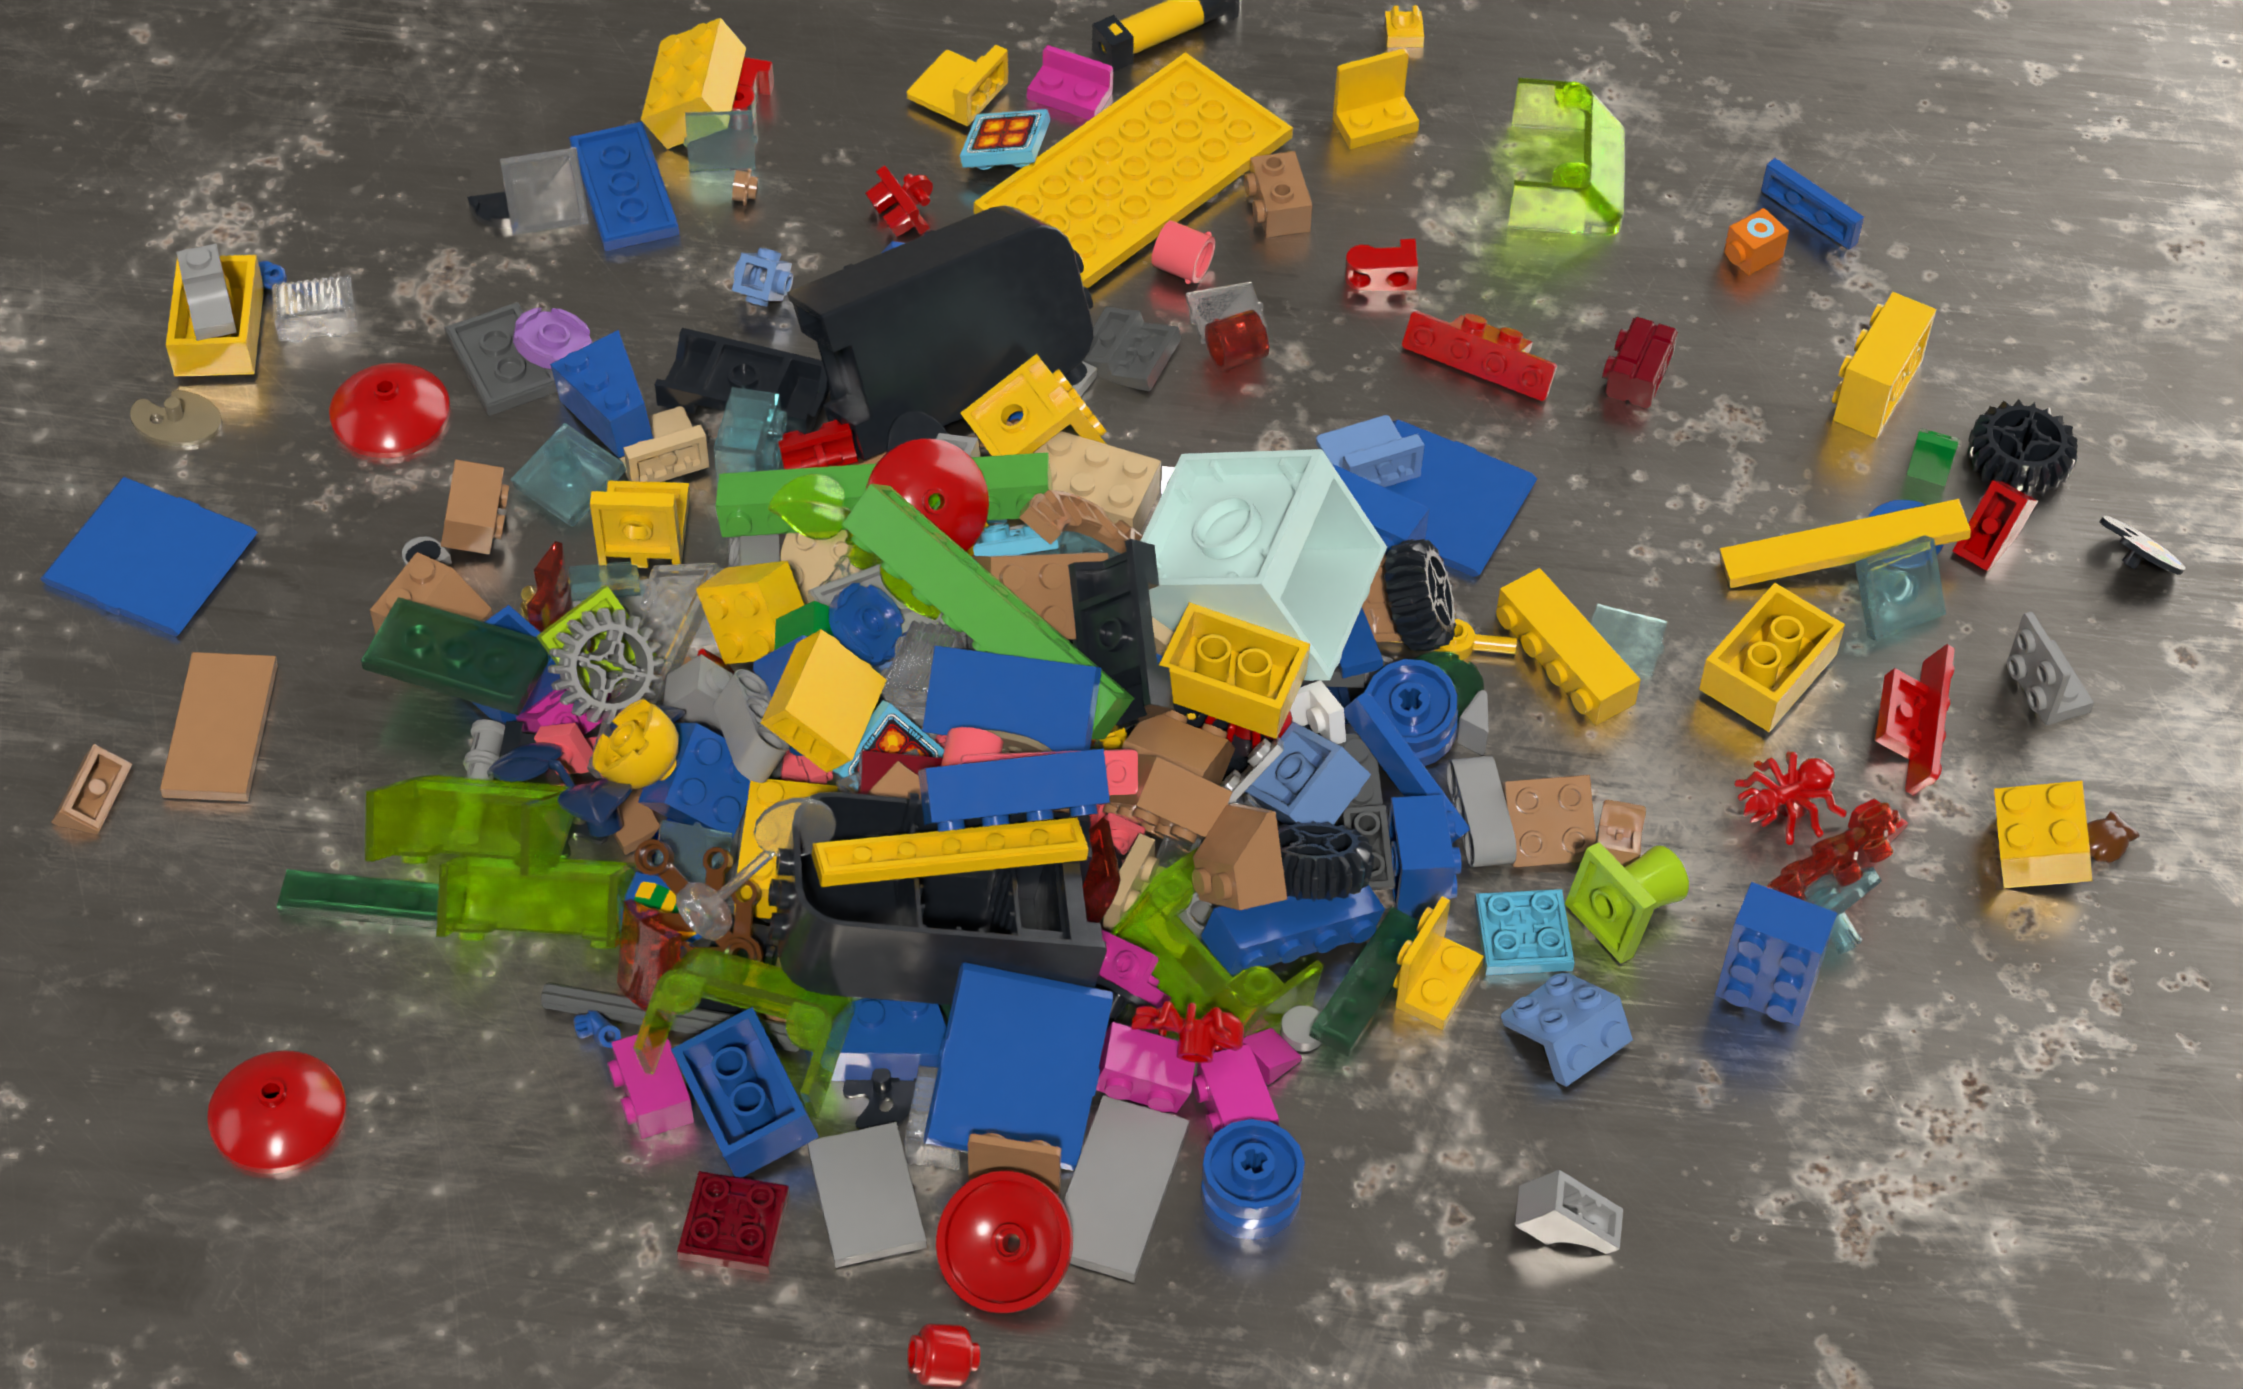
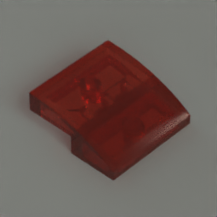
M554 541L534 569L537 592L527 604L529 623L540 632H543L571 610V593L563 544L558 541Z
M1104 818L1089 830L1092 859L1083 884L1087 922L1099 923L1106 914L1118 892L1121 882L1110 824Z
M629 899L624 901L617 984L625 996L635 1005L662 1021L673 1017L675 1013L682 934L662 925L661 913Z

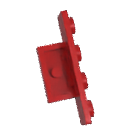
M1414 311L1410 315L1402 342V347L1540 401H1544L1548 397L1557 369L1556 363L1530 354L1533 341L1522 338L1523 334L1508 327L1498 329L1490 326L1485 318L1475 314L1460 315L1451 323H1448L1420 311Z
M1948 644L1923 661L1920 681L1896 668L1884 675L1875 741L1909 759L1905 792L1911 795H1915L1925 787L1933 785L1938 780L1942 771L1940 760L1942 745L1946 738V731L1944 730L1946 713L1950 706V682L1955 670L1953 665L1955 648Z

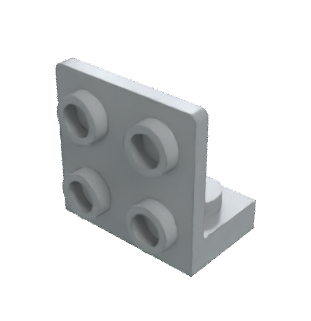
M2032 611L2024 613L2009 657L2007 658V668L2011 677L2014 680H2018L2026 693L2030 708L2039 714L2046 726L2090 713L2094 702L2055 640H2050Z
M1277 737V739L1270 743L1264 738L1247 756L1249 758L1247 762L1250 765L1241 774L1235 769L1225 778L1219 786L1232 791L1228 804L1236 803L1266 809L1249 793L1244 798L1241 795L1284 751V741Z

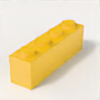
M1541 568L1500 588L1496 615L1500 624L1505 629H1510L1520 640L1524 651L1530 657H1535L1544 667L1551 682L1556 686H1560L1567 693L1579 713L1585 714L1597 726L1636 704L1641 679Z

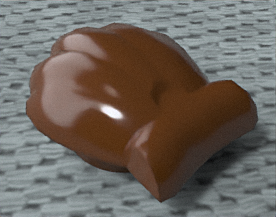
M2113 810L2109 812L2106 818L2087 823L2090 856L2099 862H2114L2125 853L2129 842L2140 837L2139 832L2128 825Z

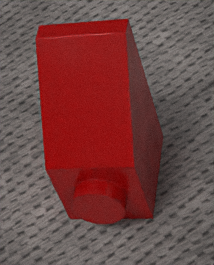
M1992 480L1968 522L1971 529L1970 539L1958 541L1952 552L1982 569L1990 571L2018 537L2038 501L2005 482Z

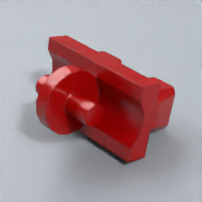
M885 165L878 169L876 173L881 181L865 194L879 214L894 203L898 204L897 207L882 216L895 236L898 237L913 227L916 228L920 235L929 230V226L919 214L920 211L916 205L927 206L931 202L929 196L932 193L933 184L926 175L913 176L912 174H907L903 178L904 185L901 187Z
M838 420L823 423L819 431L807 434L798 430L784 433L782 440L778 441L784 469L845 466L858 462L849 423L841 425Z

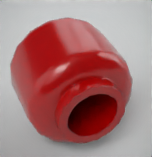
M925 1324L919 1330L918 1335H912L909 1340L907 1352L908 1370L910 1373L916 1374L917 1380L922 1385L958 1388L967 1382L971 1371L976 1372L978 1370L980 1346L978 1343H972V1338L966 1327L949 1324Z

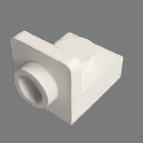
M1319 680L1300 687L1290 709L1292 722L1301 726L1309 724L1313 732L1320 733L1324 738L1336 744L1346 742L1344 708L1324 683Z

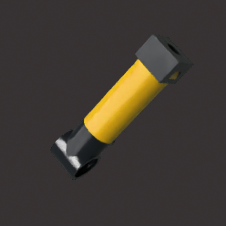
M1166 0L1120 21L1115 15L1109 16L1092 24V52L1102 63L1111 65L1113 72L1133 64V55L1212 20L1230 21L1237 18L1242 12V0Z

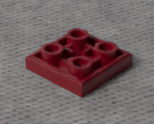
M699 1171L677 1249L678 1260L769 1274L790 1195L789 1186Z

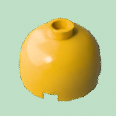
M643 699L628 705L612 720L618 727L613 731L610 738L603 733L598 740L593 753L592 766L608 781L631 784L632 789H641L656 783L658 780L663 781L672 774L677 764L676 756L678 753L679 735L671 719L656 705Z

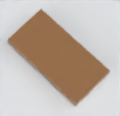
M192 652L160 786L162 798L248 802L278 667L276 656Z

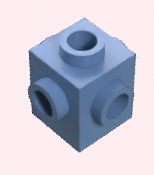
M761 247L758 248L757 253H741L734 270L732 291L747 295L745 301L761 306H768L769 301H783L784 295H787L793 283V274L790 273L792 263L780 260V252Z

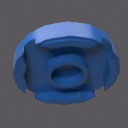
M852 583L834 596L829 606V624L833 636L841 645L871 666L883 665L901 653L906 642V632L902 634L901 628L904 620L901 611L891 597L878 587L873 585L865 587L860 585V583Z

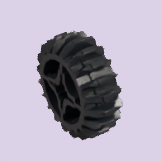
M2019 399L2013 406L2002 401L1998 408L1990 406L1985 414L1980 415L1975 421L1974 428L1971 430L1968 439V459L1972 460L1973 471L1982 472V482L2002 481L2028 496L2034 491L2043 497L2048 489L2056 491L2071 476L2078 458V438L2073 436V426L2064 425L2063 415H2051L2050 407L2041 410L2036 407L2035 401L2030 406H2024Z
M1411 539L1392 546L1391 550H1388L1387 559L1384 564L1386 569L1384 578L1387 583L1385 591L1389 598L1388 606L1391 607L1393 614L1392 620L1396 622L1397 632L1402 635V641L1412 651L1427 650L1428 652L1440 649L1441 646L1449 645L1455 634L1456 622L1454 618L1456 611L1454 609L1455 599L1451 590L1452 585L1448 578V571L1444 567V559L1439 556L1438 549L1429 540Z
M1297 821L1295 825L1282 824L1278 828L1287 897H1296L1298 901L1301 899H1311L1313 902L1317 899L1332 901L1335 897L1345 899L1349 897V894L1360 893L1362 888L1369 886V879H1371L1374 868V855H1372V846L1369 844V839L1360 835V832L1357 830H1348L1344 825L1333 826L1330 822L1319 824L1315 821L1311 823Z

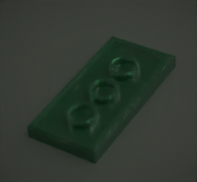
M398 597L363 655L361 664L363 670L519 716L551 656L536 637Z

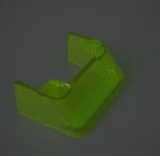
M1518 78L1512 126L1585 131L1584 163L1568 162L1560 164L1553 171L1552 183L1514 180L1508 228L1603 236L1618 232L1622 226L1624 215L1625 129L1598 97L1582 83Z
M425 775L366 791L365 861L375 862L394 855L402 856V863L425 864L428 863V856L445 853L513 859L514 865L520 866V875L549 874V868L559 864L574 819L572 814L560 808L558 797L562 792L573 786Z
M1198 846L1152 879L1113 928L1111 934L1151 952L1159 958L1151 975L1160 980L1157 989L1172 998L1170 1001L1180 1017L1186 1019L1187 1007L1190 1002L1196 1004L1195 1019H1201L1216 1006L1222 1012H1230L1241 1020L1244 1025L1245 1038L1269 1028H1274L1282 1022V1018L1288 1010L1295 1006L1306 1005L1313 1000L1323 965L1316 960L1286 983H1283L1271 970L1261 966L1247 968L1235 977H1232L1178 917L1192 902L1194 889L1192 873L1195 870L1193 856L1200 847Z
M488 853L462 854L439 865L436 937H446L453 932H458V939L481 941L485 940V933L494 932L495 930L581 935V938L590 940V947L614 949L622 943V908L625 894L636 873V864L619 861Z
M696 948L689 951L660 977L633 1046L645 1073L654 1075L675 1015H684L691 1012L697 1007L702 997L744 1009L753 1007L756 1012L786 1019V1032L790 1041L800 1049L814 1052L800 1094L809 1117L818 1119L854 1014L852 997L829 996L809 992L794 984L781 967L709 948Z

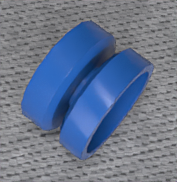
M1403 659L1388 664L1372 677L1365 691L1370 692L1424 766L1437 762L1450 751L1457 737L1458 702L1457 693L1451 678L1438 666L1424 660Z
M1255 1119L1230 1123L1214 1134L1205 1148L1200 1197L1205 1214L1218 1229L1235 1238L1258 1240L1272 1237L1291 1224L1299 1211L1305 1165L1300 1145L1291 1134L1272 1122Z

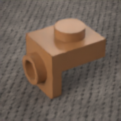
M1605 800L1602 806L1596 843L1600 842L1625 868L1640 858L1646 807Z

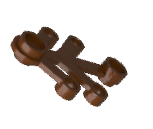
M654 839L642 842L637 847L634 856L637 868L644 874L659 876L691 914L665 913L661 909L647 908L639 916L638 924L640 929L649 935H660L665 931L708 933L719 947H694L686 941H675L667 949L666 957L668 962L678 968H688L693 964L720 965L723 972L734 979H748L754 976L760 970L763 963L762 947L752 937L753 908L761 899V889L758 884L749 880H740L733 885L731 897L734 903H736L732 932L722 921L725 874L733 865L731 853L720 847H712L705 852L703 856V865L706 869L704 900L673 864L674 853L667 843ZM660 850L663 853L664 859L660 866L655 867L652 864V855ZM717 853H721L724 857V863L719 869H715L712 866V858ZM748 885L751 887L753 894L749 901L743 902L740 898V891L744 886ZM655 913L658 915L660 922L657 928L651 930L648 927L647 921L649 916ZM684 946L687 949L688 956L685 961L679 963L676 959V951L679 947ZM741 949H745L749 955L748 961L744 965H739L736 961V955Z

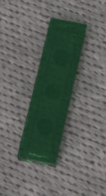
M287 869L277 902V909L279 914L452 931L461 892L460 887L454 885Z
M1393 907L1390 909L1311 1027L1310 1037L1349 1057L1393 990L1394 980L1401 968V965L1396 963L1399 952L1408 939L1414 942L1419 934L1417 931L1418 920Z

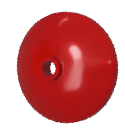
M384 363L363 369L344 381L333 395L329 416L334 434L350 450L373 458H396L415 453L439 437L450 417V400L443 383L428 370L406 363Z
M917 439L902 443L887 452L878 461L869 476L866 489L870 484L891 486L964 551H967L976 542L985 526L989 510V494L984 476L975 461L966 452L951 443L938 439ZM932 494H937L940 498V506L935 510L928 503L929 497Z
M273 1051L245 1060L224 1076L210 1099L207 1121L216 1148L232 1164L256 1173H284L310 1164L333 1145L345 1123L347 1101L339 1077L322 1060L297 1051ZM279 1093V1094H278L276 1097H274V1098H271V1099L265 1098V1097L268 1096L269 1094Z
M1013 1171L986 1173L963 1185L944 1208L936 1234L938 1263L949 1286L965 1302L978 1309L994 1313H1014L1027 1310L1049 1297L1063 1280L1073 1251L1072 1225L1067 1210L1060 1198L1050 1187L1037 1178ZM1013 1235H1017L1020 1239V1246L1015 1252L1010 1251L1008 1247V1240Z

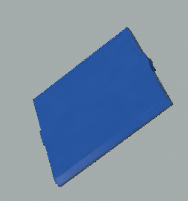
M1399 419L1393 421L1402 438L1414 434L1419 435L1424 443V453L1420 477L1385 488L1429 508L1425 540H1429L1438 549L1439 556L1444 559V565L1472 577L1479 576L1537 481L1536 476L1531 472L1481 453L1477 449L1458 441H1451Z
M123 477L45 571L40 580L48 586L98 605V608L118 616L123 615L176 637L258 532L251 526L202 508L197 503L182 497H174Z
M963 962L959 968L945 1038H942L937 1061L939 1067L924 1133V1143L968 1151L970 1134L983 1135L995 1133L1006 1139L1023 1142L1040 1140L1061 1148V1168L1075 1171L1080 1158L1092 1097L1095 1096L1100 1074L1099 1063L1113 1002V992Z

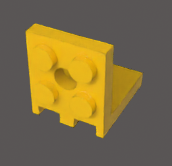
M1037 354L961 412V415L992 456L1031 454L1069 424H1071L1080 437L1106 444L1101 437L1107 432L1062 372L1057 369L1054 373H1051ZM1023 411V417L1020 422L1013 426H1007V420L1011 414Z
M608 480L606 492L591 491L590 510L599 567H607L608 558L614 557L631 558L632 568H648L649 559H672L673 569H681L690 499L689 483Z

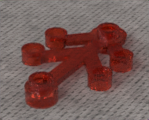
M1886 802L1866 809L1858 816L1860 826L1815 843L1811 847L1812 856L1786 865L1780 871L1782 875L1773 879L1767 887L1805 901L1806 895L1804 892L1806 887L1836 864L1837 866L1832 872L1839 886L1855 883L1863 876V872L1857 862L1858 850L1862 844L1869 840L1864 845L1863 850L1870 863L1880 862L1893 854L1894 850L1887 837L1897 830L1896 824L1901 820L1898 810H1892L1890 804Z

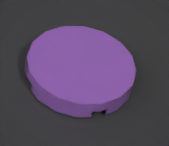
M533 308L522 313L516 321L513 331V343L518 352L529 362L547 369H551L550 364L592 343L587 324L576 315L558 308H552L551 312H541L542 308Z

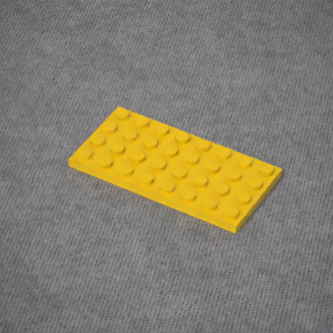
M1185 52L1039 155L1034 163L1022 167L974 201V213L977 214L992 207L1006 205L1018 208L1056 227L1068 237L1073 249L1080 255L1084 265V271L1080 273L1083 286L1088 289L1156 239L1167 222L1170 220L1179 222L1250 169L1251 157L1270 155L1292 139L1293 127Z

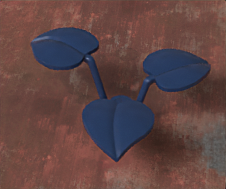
M656 705L673 723L682 716H685V711L679 708ZM611 722L610 728L613 732L618 726ZM537 742L522 745L505 753L487 771L488 777L492 775L499 780L518 782L535 778L546 772L548 768L555 770L568 788L558 797L560 808L573 816L585 820L591 836H609L618 832L623 827L618 806L631 794L632 785L608 781L605 778L597 782L575 786L562 763L556 760L563 754L562 748L556 744Z

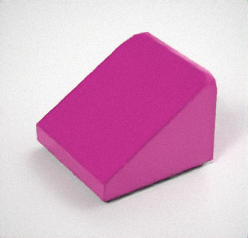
M1273 1028L1243 1038V1045L1250 1044L1264 1082L1268 1086L1302 1061V1056Z

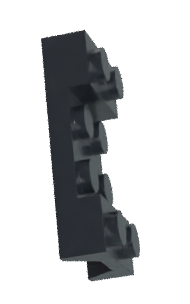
M683 327L679 333L676 359L666 380L657 379L654 384L658 406L671 409L681 406L685 409V412L695 414L698 406L701 405L768 421L769 432L780 435L795 430L804 434L811 433L830 392L822 360Z
M1135 539L1125 541L1126 552L1105 561L1074 562L1068 565L1077 648L1134 697V700L1110 733L1174 710L1170 670L1168 667L1157 664L1149 590L1159 586L1155 545Z

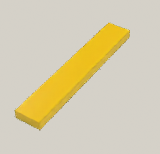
M1955 499L1720 548V560L1729 587L1734 588L1970 539L1971 529L1960 500Z
M1076 817L965 828L943 832L933 831L813 843L811 855L820 886L826 887L1087 860L1089 848Z

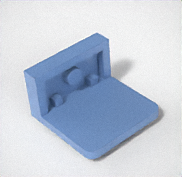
M1561 973L1550 977L1545 984L1526 997L1515 1001L1510 1008L1501 1014L1504 1026L1544 1045L1555 1081L1566 1087L1633 1041L1620 997L1569 973Z

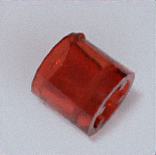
M1253 309L1222 319L1215 318L1213 322L1207 323L1205 326V339L1208 351L1214 364L1220 371L1229 373L1231 369L1266 358L1269 354V341L1266 329L1261 318Z

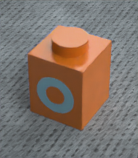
M1763 208L1729 226L1724 254L1727 255L1733 264L1737 265L1749 276L1783 258L1789 230Z

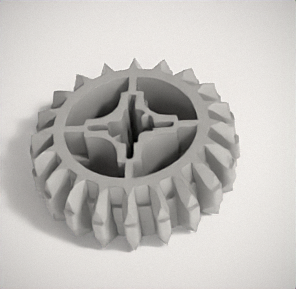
M599 608L596 617L591 611L582 612L583 626L576 620H569L567 625L572 633L571 636L562 632L556 635L557 640L564 644L562 649H550L549 654L559 658V665L548 666V672L560 674L561 678L555 680L551 686L553 690L557 691L566 689L559 701L562 705H569L574 702L572 714L580 717L587 711V721L597 723L602 715L604 723L610 724L617 714L628 705L640 700L642 696L649 699L656 697L655 691L649 688L651 682L662 683L663 677L653 674L654 667H662L665 662L663 659L653 658L652 653L657 652L661 645L659 642H646L652 636L653 630L650 627L639 629L641 619L638 616H631L626 620V612L624 610L616 609L611 616L608 608ZM607 631L605 640H600V644L594 652L589 654L580 652L583 645L591 637L600 632ZM622 636L628 641L634 652L636 666L629 664L624 658L623 649L625 644L621 643ZM602 659L607 660L613 666L622 668L623 671L611 670V672H606L599 665L591 664L590 660L600 662ZM577 666L584 668L589 674L588 688L592 689L591 696L586 693L579 682ZM620 679H632L630 685L622 694L606 701L607 694L612 693L615 684Z

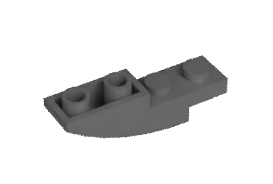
M1346 734V742L1338 745L1342 746L1371 776L1362 786L1359 794L1350 802L1338 818V826L1344 825L1348 830H1357L1360 832V835L1369 839V844L1372 846V855H1374V868L1371 879H1369L1371 889H1394L1395 880L1386 805H1383L1378 761L1358 734Z

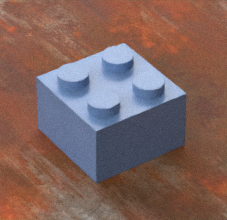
M1292 722L1280 738L1284 741V751L1246 789L1245 793L1253 796L1267 810L1275 811L1276 819L1283 824L1295 825L1297 821L1301 823L1315 821L1319 824L1330 822L1334 826L1350 802L1359 794L1362 786L1371 774L1342 746Z

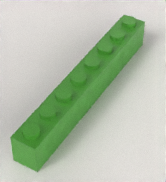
M1048 452L971 457L981 470L988 488L989 510L986 521L1020 519L1019 516L1022 508L1037 493L1044 494L1047 490H1052ZM876 464L719 474L715 507L722 537L847 530L842 524L864 494L869 476ZM932 494L928 500L929 506L934 510L940 506V498L937 494Z
M870 484L842 525L853 534L851 540L854 544L868 553L874 552L883 560L881 566L887 573L897 579L906 580L913 587L911 593L918 600L929 606L934 605L943 613L941 619L944 623L955 631H964L974 640L972 646L976 651L1098 667L891 486ZM1101 670L1092 739H1105L1134 700L1132 695L1103 670Z

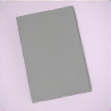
M897 1122L818 1138L807 1143L835 1268L927 1248L926 1237Z

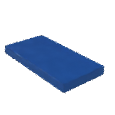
M643 122L569 137L570 147L605 251L680 235L679 226Z
M935 646L922 732L947 736L948 731L953 728L967 727L1021 735L1046 745L1052 751L1090 750L1102 668Z

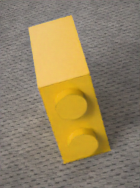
M821 629L796 643L760 723L828 773L852 761L887 679L876 672L869 663L859 659L841 645L835 637Z

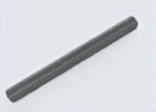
M551 982L544 985L541 994L542 1007L546 1009L574 1014H588V1010H595L605 1019L655 1028L664 1026L666 1030L699 1035L736 1016V1014ZM759 1019L775 1049L792 1052L799 1051L802 1045L801 1026Z

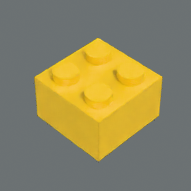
M788 561L726 567L696 588L724 664L754 662L773 652L775 648L776 619L804 606Z
M2082 781L1994 788L2004 889L2093 881Z

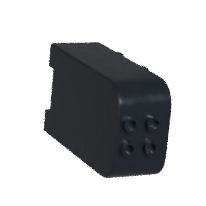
M1006 205L992 207L936 231H928L924 236L859 263L846 265L842 270L787 292L789 301L793 303L801 332L816 341L834 399L823 404L828 422L838 420L841 425L849 423L856 456L863 461L886 452L888 430L898 415L910 411L922 412L934 418L944 427L964 418L961 415L963 410L1035 354L1040 357L1051 373L1059 369L1064 375L1081 364L1089 353L1093 341V322L1089 309L1093 308V300L1088 289L1082 284L1080 273L1084 271V265L1080 255L1073 249L1068 237L1056 227L1018 208Z
M822 792L804 798L794 810L786 848H778L776 875H779L778 879H771L768 893V905L777 907V913L773 912L771 915L769 935L770 940H778V956L783 972L794 984L809 992L822 995L952 1005L959 968L963 962L1095 988L1107 947L1106 942L1102 939L1101 923L1087 922L1083 884L1092 859L1089 834L1091 826L1090 816H1077L1089 848L1087 860L821 887L811 855L813 843L938 831L937 824L924 825L922 800L919 799L918 793H908L907 798L844 792ZM1053 812L1054 819L1049 820L1076 817H1071L1070 813ZM1026 814L1009 815L1010 824L1027 822ZM982 819L964 820L965 828L983 827Z

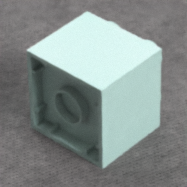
M1322 449L1181 454L1141 539L1142 542L1155 545L1159 586L1149 590L1152 617L1175 632L1190 602L1310 643L1307 674L1304 678L1307 681L1331 679L1335 668L1340 663L1342 651L1361 607L1370 593V586L1387 549L1386 544Z

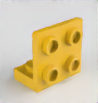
M995 44L985 56L979 57L976 62L950 50H945L907 90V98L968 127L976 115L980 114L1008 83V50Z
M1405 48L1352 61L1337 67L1332 120L1350 150L1418 131L1419 119L1404 96L1409 57Z
M1443 896L1434 909L1427 907L1417 926L1419 934L1414 942L1408 939L1402 946L1396 962L1401 965V968L1393 984V988L1398 989L1396 1008L1441 1030L1445 1028L1482 967L1484 959L1483 955L1445 937L1451 900Z

